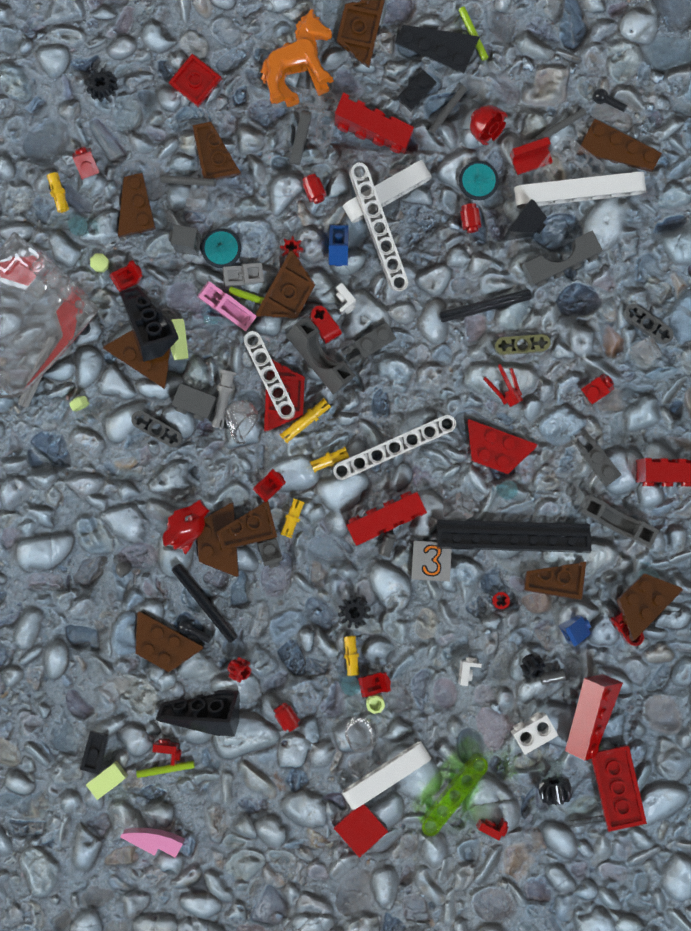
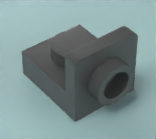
M277 538L258 544L264 567L269 565L271 569L281 565L280 561L284 559Z

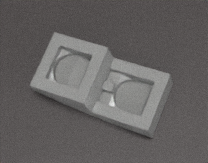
M262 263L222 268L224 287L264 282Z

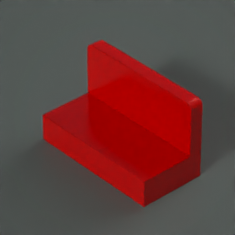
M549 137L511 150L510 157L517 175L552 164L553 161L548 149L551 144Z

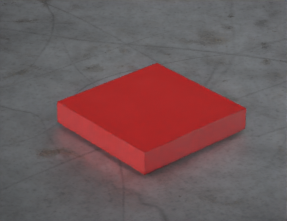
M191 54L168 83L199 108L222 80V77L194 54Z
M366 804L352 810L334 826L335 831L359 858L388 833V829Z

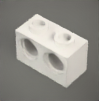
M544 712L533 714L530 716L529 721L525 723L523 721L519 722L511 730L524 755L559 736ZM541 722H545V730L538 731V724ZM529 732L530 736L526 741L520 740L522 733Z

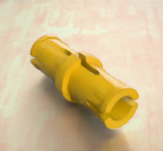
M53 172L48 174L46 177L51 189L50 194L54 198L57 212L63 213L68 211L69 206L65 198L66 191L61 185L59 173Z
M343 447L330 454L327 452L325 456L310 461L315 473L328 466L333 467L335 463L350 457L346 448Z
M293 498L289 513L285 516L286 521L280 533L281 535L292 538L295 526L300 521L299 516L305 502Z
M345 636L344 658L347 663V676L359 675V653H357L356 636Z

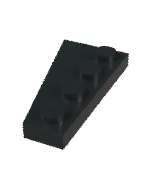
M402 25L395 44L464 74L480 37Z

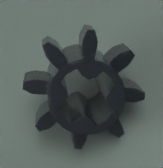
M534 654L525 656L522 659L523 664L520 665L525 676L528 677L530 675L532 678L541 676L544 672L543 668L546 667L541 656L535 657Z

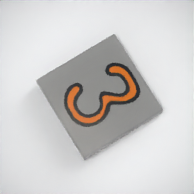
M413 541L411 579L450 582L452 549H437V542Z

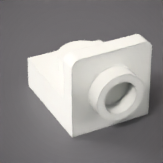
M340 283L336 287L338 292L336 296L342 303L346 302V304L339 309L341 315L345 312L349 314L356 308V299Z
M466 657V660H460L458 679L460 685L468 686V682L472 681L473 670L470 667H482V663L477 661V658Z

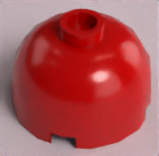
M485 105L476 109L472 113L470 121L472 135L482 145H488L487 141L491 138L493 141L496 140L502 133L506 125L504 118H507V114L501 108L494 105Z

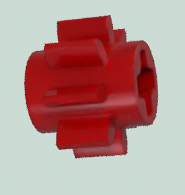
M294 236L288 241L284 238L285 245L280 246L281 250H285L282 257L284 258L289 254V249L293 245L295 247L293 251L298 259H300L299 252H304V249L299 247L301 240L296 242Z
M238 657L237 660H231L227 668L230 672L228 677L241 683V680H246L251 674L250 662L241 657Z

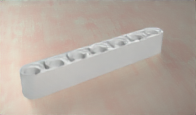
M356 163L351 167L349 176L387 282L393 291H403L408 286V279L371 175L364 163ZM361 168L364 173L363 177H356L354 169ZM362 186H367L370 189L369 196L362 195ZM371 204L377 208L375 215L368 213L367 208ZM376 223L382 224V233L375 232L374 225ZM383 241H387L390 245V249L387 252L381 249ZM390 259L396 262L394 270H390L387 266ZM397 277L403 281L400 288L394 285V280Z
M631 172L516 186L514 191L516 207L525 208L531 199L538 206L639 195L646 192L644 172Z
M450 415L442 416L335 465L333 469L334 476L339 480H346L444 436L455 429L456 420ZM445 419L449 420L452 424V427L448 430L442 427V421ZM427 427L433 428L434 436L427 437L424 434V429ZM414 435L417 438V443L415 445L408 444L407 436ZM397 443L400 447L399 452L392 453L389 450V445ZM377 450L382 453L380 461L372 459L371 454L373 451ZM358 458L365 461V466L362 469H357L354 466V461ZM340 466L346 467L348 471L343 477L338 476L336 473L337 468Z

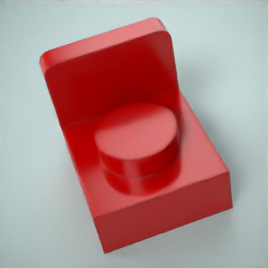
M501 818L497 827H495L496 823L489 819L485 821L479 819L476 824L478 830L498 841L506 835L509 828L507 826L508 822L504 818Z

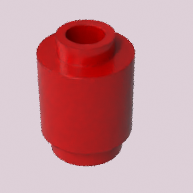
M311 174L302 179V186L309 202H314V204L323 202L327 193L320 177H317L316 174Z
M475 203L461 206L460 215L463 230L467 231V233L478 232V228L482 227L479 208H477Z
M287 702L273 710L275 718L284 731L288 730L291 732L299 726L298 722L300 719Z

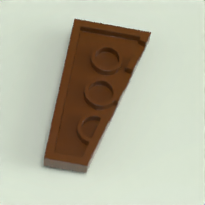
M594 119L576 154L592 156L595 159L601 158L612 163H622L629 167L652 172L662 153Z

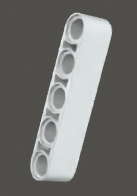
M420 160L375 185L374 187L381 206L384 207L423 185L432 176L423 160ZM370 189L363 192L362 195L369 196ZM357 196L342 206L352 223H356L364 218ZM372 204L369 205L367 208L368 213H374L377 211V208Z
M255 331L248 332L244 336L246 348L279 416L282 419L289 420L295 415V407L261 336ZM251 337L258 338V343L254 346L248 344V340ZM259 354L267 356L264 363L257 362L256 359ZM268 371L275 373L273 380L265 379V374ZM277 388L283 390V395L280 398L273 396V391ZM290 406L292 408L291 413L283 415L281 413L282 407Z
M421 741L416 742L342 791V795L352 810L357 809L429 762L432 757Z

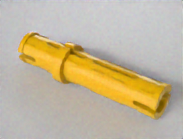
M323 398L312 409H307V413L279 435L286 443H289L290 440L313 421H318V417L331 408V406Z

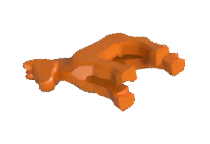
M313 9L301 17V21H298V24H296L297 30H295L297 41L286 43L282 47L275 49L263 62L261 69L263 75L261 79L264 84L267 83L271 104L285 101L287 107H292L300 102L297 93L292 92L285 84L287 75L308 71L318 96L329 92L327 82H334L333 77L320 64L316 40L327 41L331 39L332 31L322 24L319 17L315 16Z

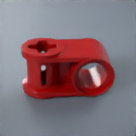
M316 306L312 309L311 321L319 329V335L325 344L342 334L339 326L325 307ZM316 312H318L319 314L323 313L322 320L320 318H315Z
M622 613L614 618H609L613 627L627 644L633 646L641 645L644 640L643 632L636 641L631 642L629 639L630 632L627 624L623 621Z

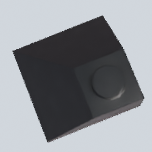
M533 199L528 202L503 239L508 241L533 237L536 232L538 234L541 233L546 226L543 222L547 217Z

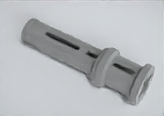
M220 370L221 376L219 385L216 387L218 397L212 427L224 429L230 393L234 390L232 388L233 379L237 373Z

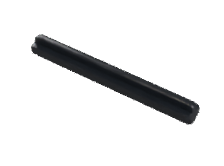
M530 289L442 311L439 314L441 322H447L527 301L532 298Z
M175 565L172 568L175 576L229 643L233 642L238 637L182 565Z

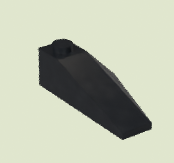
M139 287L121 291L120 296L143 362L162 357L179 339L173 322L167 319L162 314V311L151 303V300Z
M218 690L214 691V694L204 696L199 694L197 698L186 700L181 698L162 702L156 720L216 736L235 737L239 723L240 692Z

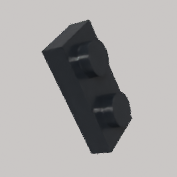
M422 70L401 92L397 100L411 112L436 86L437 82Z
M92 730L89 732L80 770L94 774L100 773L110 735Z

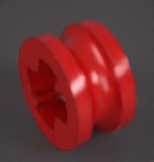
M498 592L493 596L492 603L498 609H505L510 604V597L504 592ZM499 595L500 597L503 595L506 598L504 600L506 604L503 606L502 604L500 606L497 605V596Z

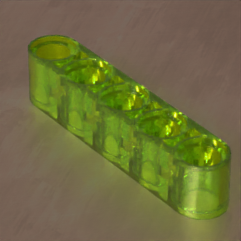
M473 754L422 817L421 827L425 835L434 836L440 831L486 773L488 763L482 754ZM476 760L483 761V765L480 768L473 766ZM465 775L471 776V780L468 783H463L461 779ZM454 790L459 792L457 798L449 797L450 792ZM440 806L447 807V811L443 814L438 813L437 809ZM429 821L435 823V826L431 829L425 827V824Z

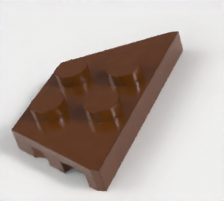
M361 0L360 2L346 3L344 7L337 44L368 68H370L385 0Z
M290 250L258 308L256 316L298 318L316 284L294 251Z
M132 330L103 347V349L162 388H166L171 349L162 357L143 362Z
M229 503L204 519V530L197 538L200 563L239 577L237 547L221 551L216 534L217 531L235 521L234 503Z
M646 573L642 574L617 599L619 609L622 611L623 621L627 624L630 632V640H636L683 589Z
M142 611L137 613L135 654L167 672L172 671L204 648L198 642Z

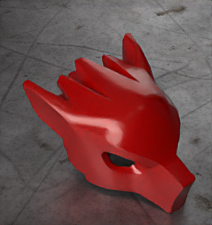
M198 500L188 507L174 511L173 515L168 517V527L162 537L165 547L171 545L174 550L179 548L183 549L184 554L188 553L195 539L202 534L205 527L204 517L210 511L202 500Z

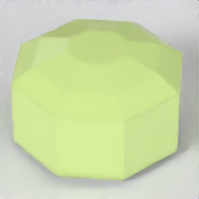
M95 253L90 258V266L96 272H105L109 268V259L104 254Z
M78 396L70 401L69 404L72 411L76 412L86 408L90 403L86 396Z
M379 694L369 696L366 700L368 711L373 714L381 713L385 707L383 696Z

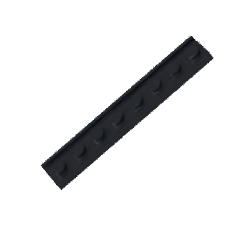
M437 520V549L590 553L592 551L590 524Z

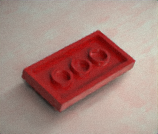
M629 745L598 751L591 761L607 831L610 832L647 824Z

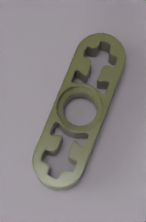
M544 334L501 337L496 341L494 349L499 355L542 353L550 347L551 341ZM540 339L546 342L543 348L540 345H534L533 350H531L532 343H537ZM511 340H514L513 348L515 351H512V347H507L505 351L498 347L502 341H504L505 345H511ZM525 340L528 344L527 349L520 350L517 347V342Z

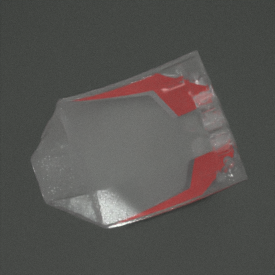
M15 232L12 233L0 248V398L20 397L60 358L100 310L74 280L51 259Z

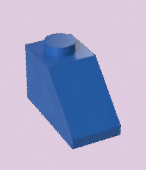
M330 225L329 265L338 267L348 266L349 225Z
M580 615L558 625L567 643L574 647L591 634L589 621L586 617L583 618Z

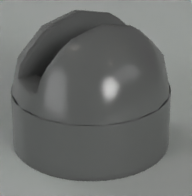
M120 562L116 565V573L120 578L126 576L133 569L127 562Z

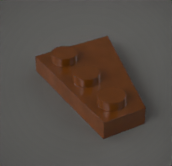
M212 122L192 125L203 178L219 180L241 175L240 170L233 161Z
M143 173L124 177L118 237L155 230L156 227Z
M269 502L262 503L217 531L220 550L224 551L277 538Z
M586 562L526 571L523 591L582 600Z

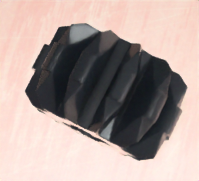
M101 68L99 73L94 69V75L88 74L90 80L85 81L86 86H88L86 91L88 94H91L92 99L98 98L99 102H102L104 98L110 101V95L116 97L114 90H118V85L115 84L117 79L111 71L106 72L104 68Z
M350 596V603L343 599L346 607L339 605V609L345 612L338 613V616H345L341 621L342 624L349 620L348 628H351L352 622H355V628L357 629L359 628V621L362 625L366 624L362 619L363 617L370 619V616L364 614V612H369L371 609L370 607L363 608L367 601L365 600L360 604V596L357 597L356 602H354V597ZM353 607H357L359 615L352 617L351 612H349L350 608L353 610Z
M562 776L548 777L539 784V795L543 803L548 805L555 804L556 806L557 804L563 805L564 802H569L572 798L573 791L569 779Z

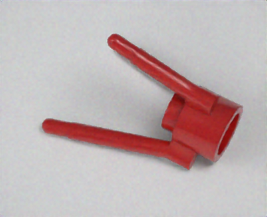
M499 364L498 368L509 389L504 393L505 397L487 377H484L483 380L500 397L504 405L508 403L509 407H512L523 401L522 393L513 368H510V373L515 388H512L502 365Z

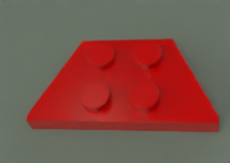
M273 359L274 366L295 407V415L289 420L282 419L266 389L264 432L303 416L305 377ZM268 371L266 380H273L275 373ZM280 388L273 391L275 398H280L283 395V390ZM287 405L281 409L283 415H289L292 411V408Z
M470 419L467 421L471 461L499 472L509 474L538 445Z

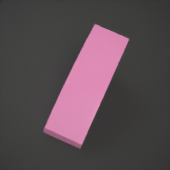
M207 282L197 298L245 332L257 317L211 282Z
M128 828L120 836V838L154 856L158 849L175 858L185 841V838L179 835L153 828Z

